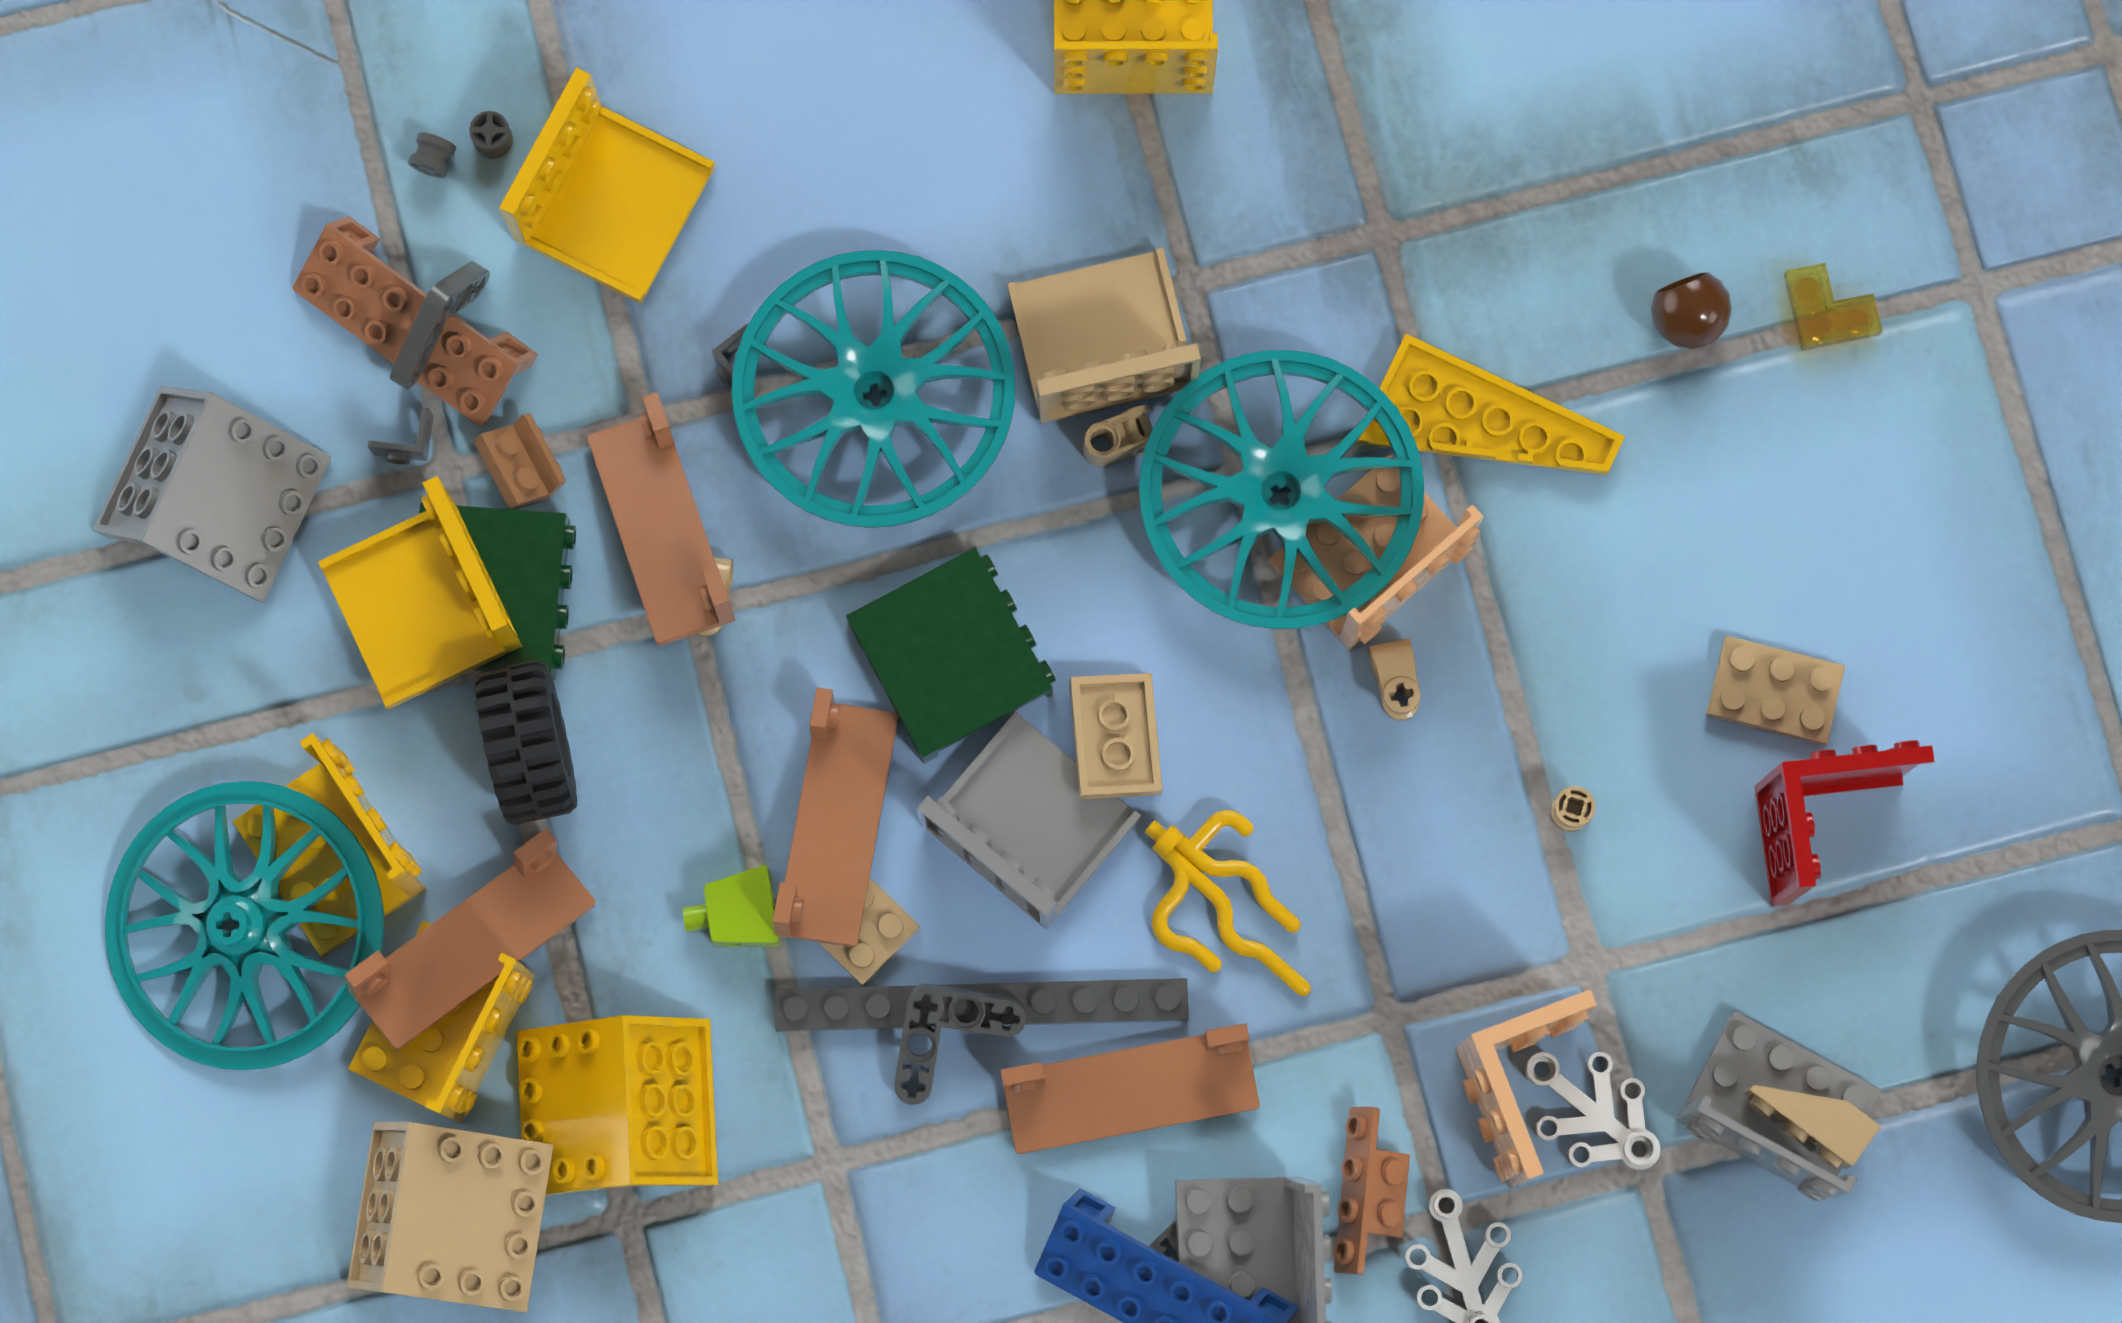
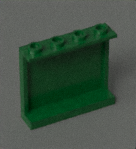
M420 503L419 514L426 511L423 503ZM456 505L522 644V647L474 670L486 671L538 660L548 665L552 680H556L557 669H563L565 663V645H559L560 630L567 629L569 606L563 605L564 589H571L573 567L572 565H567L568 549H575L576 526L570 525L571 521L566 513Z
M976 547L846 615L847 622L924 764L938 757V752L1044 695L1047 698L1053 695L1051 683L1055 682L1056 679L1045 659L1038 662L1031 649L1037 646L1029 628L1026 624L1021 627L1018 626L1012 613L1017 611V607L1007 589L999 591L993 580L994 577L998 576L994 564L988 554L981 557Z

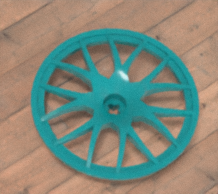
M864 250L838 254L817 261L788 278L765 299L743 333L736 353L732 373V403L738 432L749 457L760 474L788 501L804 511L827 521L865 528L892 527L921 520L949 507L967 494L983 478L995 462L1011 426L1015 406L1016 380L1009 344L1000 323L987 303L972 287L954 273L924 258L895 251ZM880 275L883 290L881 334L868 347L853 336L846 316L840 280L859 276ZM889 276L914 281L932 289L894 326ZM833 283L839 332L809 313L795 307V305L809 294ZM940 295L954 304L969 320L954 335L923 357H902L901 345L911 327ZM788 313L827 341L837 352L838 366L820 370L789 358L767 347L766 343L775 327ZM975 329L987 351L992 371L966 366L942 365L940 363ZM761 355L804 379L755 399L756 375ZM944 379L993 381V402L990 418L958 414L923 404L917 393L926 383ZM872 388H878L880 394H887L886 398L880 399L879 406H872L871 400H864V397L870 396ZM800 396H823L833 403L829 415L789 437L768 445L760 427L757 408ZM932 423L985 428V432L976 450L960 468ZM896 426H913L921 432L941 454L954 475L937 488L919 496L907 476L891 441ZM861 430L869 441L866 463L854 504L835 500L816 492L825 465L844 434ZM825 436L808 486L793 476L775 456V453ZM881 452L910 496V500L888 505H863Z
M1295 350L1259 351L1228 359L1207 369L1198 378H1194L1182 388L1162 411L1151 431L1144 450L1139 482L1140 509L1145 531L1154 553L1176 584L1195 601L1220 616L1252 627L1273 630L1307 628L1347 615L1354 607L1358 609L1374 598L1399 571L1413 546L1421 522L1424 505L1423 468L1416 442L1403 416L1386 394L1368 378L1349 366L1314 353ZM1274 375L1282 415V436L1272 448L1256 440L1243 412L1235 383L1255 377ZM1283 375L1305 377L1327 384L1296 425ZM1227 388L1239 436L1211 422L1192 416L1191 413L1205 400L1220 390ZM1335 388L1354 399L1368 412L1357 426L1325 455L1307 456L1304 444L1306 433L1318 411ZM1373 419L1388 439L1395 459L1375 457L1343 458ZM1183 423H1186L1225 444L1240 458L1242 471L1230 477L1214 474L1167 458V454ZM1164 467L1212 488L1164 513L1161 491ZM1398 469L1401 487L1400 507L1372 506L1335 500L1326 491L1325 487L1332 478L1354 471ZM1275 488L1277 491L1282 492L1286 489L1289 492L1286 499L1288 504L1284 506L1278 502L1273 505L1270 502L1273 496L1271 490ZM1231 502L1244 510L1242 521L1229 532L1185 558L1175 544L1167 526V522L1212 504ZM1345 517H1398L1392 538L1379 559ZM1320 522L1328 524L1347 538L1373 567L1359 581L1346 590L1341 591L1317 558L1306 538L1307 524ZM1271 532L1283 542L1284 571L1278 607L1257 605L1237 599L1244 567L1254 543L1258 537ZM1241 541L1230 594L1222 592L1207 582L1192 568V564ZM1297 553L1333 595L1332 597L1308 605L1286 607Z
M236 781L208 786L181 797L160 811L137 834L123 855L112 881L105 915V940L108 961L120 994L134 1017L148 1033L165 1047L182 1057L202 1065L228 1070L266 1069L286 1064L307 1055L338 1033L355 1014L360 1006L359 1003L348 991L346 981L344 980L333 1000L319 1014L313 996L299 967L345 978L344 975L376 951L379 950L382 953L384 939V908L381 889L373 865L355 834L335 813L322 803L299 791L267 782ZM259 804L263 805V833L260 854L254 872L242 880L234 871L228 835L226 805ZM214 808L215 861L188 839L174 831L176 827L190 818ZM274 808L297 817L313 828L278 859H276ZM321 835L333 848L344 867L308 894L292 901L278 899L279 881L292 864ZM166 836L185 851L202 870L209 881L207 900L197 903L173 890L142 868L153 850ZM349 877L355 895L357 920L310 910ZM137 878H140L181 912L128 925L130 900ZM230 913L232 920L239 921V929L232 930L231 937L230 931L223 929L222 926L223 921L230 919ZM317 922L357 928L355 952L350 969L340 968L315 960L294 950L286 934L300 923ZM172 925H190L199 934L195 951L179 961L136 974L130 955L129 933ZM263 964L274 966L285 977L299 997L310 1020V1023L302 1029L278 1041L265 1007L258 980ZM223 966L230 977L229 996L220 1025L212 1042L209 1043L192 1036L177 1026L211 971L215 967ZM192 969L170 1018H166L152 1003L140 982ZM246 998L266 1044L254 1047L222 1046Z

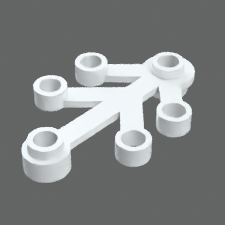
M1540 1052L1529 1058L1525 1066V1074L1528 1080L1536 1086L1543 1087L1548 1085L1584 1115L1583 1117L1557 1119L1553 1116L1540 1118L1535 1125V1133L1539 1139L1552 1141L1561 1135L1604 1131L1617 1142L1593 1147L1584 1142L1573 1144L1567 1152L1568 1161L1572 1166L1583 1168L1591 1162L1621 1159L1631 1169L1645 1170L1657 1162L1660 1156L1659 1141L1652 1132L1645 1129L1642 1098L1645 1095L1644 1084L1636 1078H1629L1619 1086V1096L1627 1103V1129L1615 1119L1610 1071L1612 1070L1613 1062L1607 1053L1596 1052L1586 1062V1068L1593 1076L1596 1102L1559 1073V1062L1552 1054ZM1595 1057H1601L1606 1061L1607 1067L1604 1072L1594 1070L1592 1061ZM1542 1062L1548 1066L1549 1073L1547 1077L1540 1078L1535 1074L1534 1066L1536 1063ZM1629 1083L1635 1084L1639 1089V1095L1635 1099H1631L1625 1094V1087ZM1544 1121H1551L1555 1125V1133L1552 1136H1546L1541 1132V1124ZM1634 1142H1641L1645 1145L1646 1153L1643 1157L1633 1155L1631 1147ZM1577 1147L1584 1148L1588 1153V1158L1584 1163L1577 1162L1573 1157V1152Z
M1441 1189L1430 1197L1428 1211L1434 1220L1442 1223L1454 1268L1431 1256L1429 1250L1420 1244L1409 1247L1405 1252L1404 1259L1409 1268L1423 1270L1460 1291L1466 1309L1442 1298L1440 1290L1433 1285L1421 1287L1416 1294V1302L1423 1310H1433L1454 1323H1475L1479 1319L1487 1323H1501L1497 1314L1511 1289L1518 1286L1522 1281L1523 1275L1520 1267L1514 1263H1506L1498 1268L1496 1272L1498 1282L1484 1304H1482L1478 1287L1500 1247L1507 1245L1510 1241V1229L1501 1222L1490 1224L1485 1230V1241L1471 1264L1458 1216L1462 1212V1200L1453 1190ZM1442 1198L1452 1200L1454 1208L1451 1213L1445 1214L1439 1210L1438 1203ZM1494 1227H1499L1504 1231L1505 1238L1503 1242L1495 1243L1491 1240L1490 1232ZM1414 1249H1419L1425 1254L1423 1264L1415 1265L1411 1262L1410 1253ZM1505 1268L1515 1270L1517 1278L1514 1283L1508 1284L1503 1281L1502 1272ZM1425 1290H1432L1436 1294L1437 1300L1434 1305L1427 1306L1422 1302L1421 1296Z

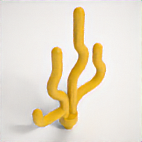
M1222 810L1210 816L1189 839L1174 825L1166 830L1154 820L1145 830V833L1156 842L1151 849L1169 864L1174 873V883L1171 889L1157 904L1152 914L1151 925L1158 941L1171 951L1191 955L1212 973H1216L1222 968L1221 960L1205 945L1194 938L1177 935L1168 927L1170 914L1182 902L1191 884L1215 906L1219 935L1228 949L1240 956L1259 960L1296 994L1303 997L1307 996L1311 992V985L1298 972L1261 942L1243 939L1236 933L1233 925V909L1230 899L1219 886L1203 873L1205 872L1210 876L1243 877L1251 884L1255 899L1264 911L1291 933L1299 931L1301 928L1300 920L1272 895L1266 877L1256 866L1247 861L1214 860L1202 851L1224 826H1230L1240 835L1247 837L1254 831L1253 824L1236 811Z

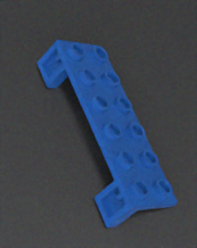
M1081 1188L1063 1204L1034 1270L1035 1275L1123 1323H1291L1299 1309L1298 1305L1264 1287L1249 1301L1110 1226L1108 1223L1116 1207Z

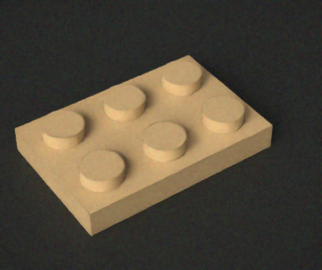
M1725 636L1706 716L1825 746L1829 739L1845 665Z
M1152 673L1071 677L1069 689L1079 800L1161 795L1163 790Z
M870 878L858 945L853 948L818 943L864 986L920 929V926Z

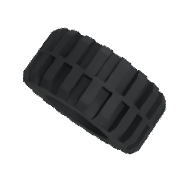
M533 660L483 671L475 679L476 705L488 768L504 819L509 823L518 825L571 813L577 807L576 781L565 723L548 665L544 662Z

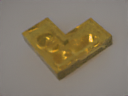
M1825 263L1785 271L1784 279L1801 351L1880 336L1883 332L1874 293L1834 301Z

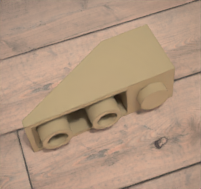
M1752 1085L1744 1091V1094L1751 1098L1748 1104L1756 1112L1766 1118H1770L1771 1115L1775 1116L1785 1124L1782 1130L1801 1144L1805 1140L1819 1149L1816 1155L1834 1169H1838L1839 1166H1842L1844 1169L1852 1167L1881 1128V1125L1846 1100Z

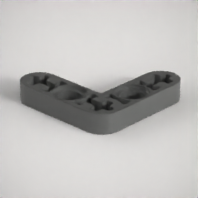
M471 261L437 282L431 288L421 305L394 364L390 380L406 390H410L417 383L429 361L447 319L478 298L488 282L490 271Z
M934 984L916 986L910 992L906 1006L895 1077V1092L898 1098L904 1103L915 1105L924 1102L929 1097L932 1090L941 1027L1012 1037L1019 1034L1026 1024V1009L1023 1003L1012 996ZM923 994L931 995V1002L938 1004L937 1008L931 1007L929 1009L927 1024H936L934 1029L924 1024H909L910 1020L919 1023L921 1008L919 1005L914 1004V1001H921ZM969 999L977 1004L979 1013L973 1020L964 1021L957 1017L955 1007L960 1001ZM985 1002L993 1003L991 1012L1004 1013L1005 1007H1012L1014 1015L1020 1016L1019 1020H1012L1010 1026L1002 1025V1018L990 1016V1024H983ZM915 1034H924L932 1043L931 1049L923 1055L914 1054L908 1047L909 1038ZM904 1060L916 1065L930 1064L928 1069L920 1065L918 1080L919 1083L925 1084V1087L917 1088L916 1094L908 1093V1086L902 1084V1081H909L912 1064L904 1065Z

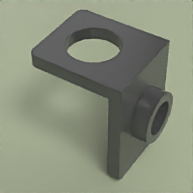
M748 324L744 325L712 350L714 359L720 366L716 373L730 390L732 389L733 367L727 361V358L738 350Z
M422 407L416 446L368 441L369 450L373 455L385 456V461L393 464L408 465L410 459L427 461L433 414L429 408Z

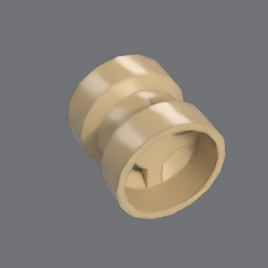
M1572 786L1565 788L1551 804L1550 816L1552 822L1557 828L1566 832L1581 830L1588 824L1595 813V801L1589 791L1582 787Z

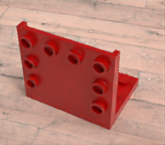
M1909 740L1894 743V748L1885 751H1878L1877 745H1864L1852 748V754L1836 756V750L1834 749L1815 751L1810 753L1811 759L1781 762L1754 787L1771 907L1789 905L1816 886L1815 879L1821 878L1820 860L1817 854H1812L1810 838L1815 836L1814 819L1811 812L1806 813L1804 797L1903 786L1904 775L1920 764L1935 762L1933 745L1920 747L1919 740Z

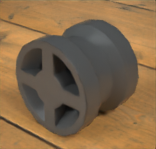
M485 111L474 117L470 124L469 132L477 151L488 158H498L506 154L512 146L513 136L504 116L498 112Z
M420 132L416 139L418 144L417 151L410 155L408 164L424 174L445 178L448 172L447 160L454 155L456 146L439 136Z

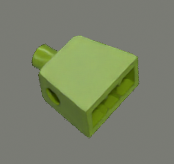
M762 865L704 885L706 904L682 908L686 932L709 928L711 941L714 946H781L780 936L775 935L772 922L775 901L768 865Z

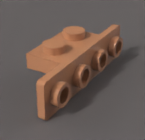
M1351 1107L1349 1110V1118L1346 1122L1345 1159L1341 1168L1343 1176L1341 1200L1337 1209L1339 1218L1337 1241L1333 1250L1335 1273L1363 1275L1368 1234L1402 1238L1410 1154L1376 1149L1380 1109L1377 1107Z

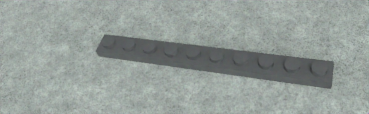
M1187 978L940 985L1017 998L1026 1009L1025 1025L1189 1020ZM916 986L775 989V1031L903 1029L907 1000L910 992ZM923 994L921 1001H914V1004L919 1005L921 1008L919 1023L910 1020L909 1024H924L935 1028L936 1024H927L929 1009L931 1007L937 1008L938 1004L931 1002V995ZM969 999L962 1000L956 1005L955 1013L961 1020L970 1021L978 1015L979 1008L974 1001ZM985 1002L983 1024H990V1016L1002 1018V1025L1010 1026L1012 1020H1019L1020 1016L1014 1015L1012 1007H1005L1004 1013L991 1012L993 1003Z

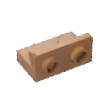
M530 413L521 415L513 425L482 433L474 440L509 509L516 510L548 500L566 482L559 463L552 455L544 440L541 429L536 425Z

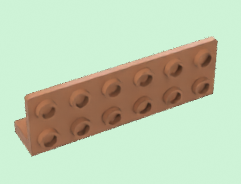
M350 216L326 224L296 279L293 290L395 364L427 294L371 253L374 251L380 238ZM454 314L447 319L418 382L481 427L489 420L513 376L530 368L538 354L507 331L488 339Z
M658 392L642 397L646 412L639 414L640 418L589 434L587 440L656 644L662 646L736 620L675 447Z
M816 688L809 725L811 744L785 882H780L772 921L776 936L853 948L858 945L899 718L897 713L837 704L834 702L832 689Z
M547 828L513 852L514 865L388 957L384 958L378 950L344 975L348 991L395 1050L399 1051L496 980L504 967L498 961L501 952L520 962L595 907V899L557 854V840Z
M1247 1023L1207 1030L1203 1035L1042 1065V1062L1001 1069L1016 1153L1024 1154L1258 1109L1260 1102L1248 1046L1250 1038Z

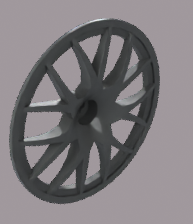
M2101 930L2071 937L2043 950L2024 964L2007 982L1997 996L1982 1030L1977 1054L1976 1083L1981 1112L1992 1141L2006 1164L2021 1181L2050 1203L2075 1215L2098 1221L2122 1223V1199L2100 1197L2105 1152L2110 1129L2119 1121L2122 1122V999L2108 968L2099 955L2104 953H2122V930ZM2087 956L2090 957L2106 999L2108 1024L2101 1035L2092 1033L2087 1029L2053 973L2066 964ZM2043 979H2045L2068 1030L2014 1016L2025 997ZM2009 1024L2036 1031L2059 1041L2071 1049L2076 1065L2065 1075H2049L2000 1065L2002 1046ZM2106 1065L2109 1069L2118 1070L2119 1075L2114 1078L2115 1086L2111 1083H2103L2101 1080V1076L2106 1074ZM2000 1074L2054 1087L2055 1089L2009 1122L2002 1101ZM2073 1097L2084 1101L2085 1119L2075 1134L2059 1150L2038 1165L2024 1149L2014 1131L2065 1100ZM2090 1140L2089 1194L2065 1185L2046 1172Z

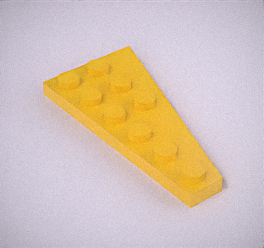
M1405 334L1379 387L1403 416L1410 428L1418 451L1607 475L1625 438L1620 433L1409 334ZM1374 419L1355 442L1391 448L1388 439Z

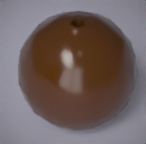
M1709 272L1686 277L1659 289L1654 294L1651 306L1653 324L1660 335L1674 346L1687 349L1704 347L1719 339L1729 324L1732 311L1729 292L1722 281Z

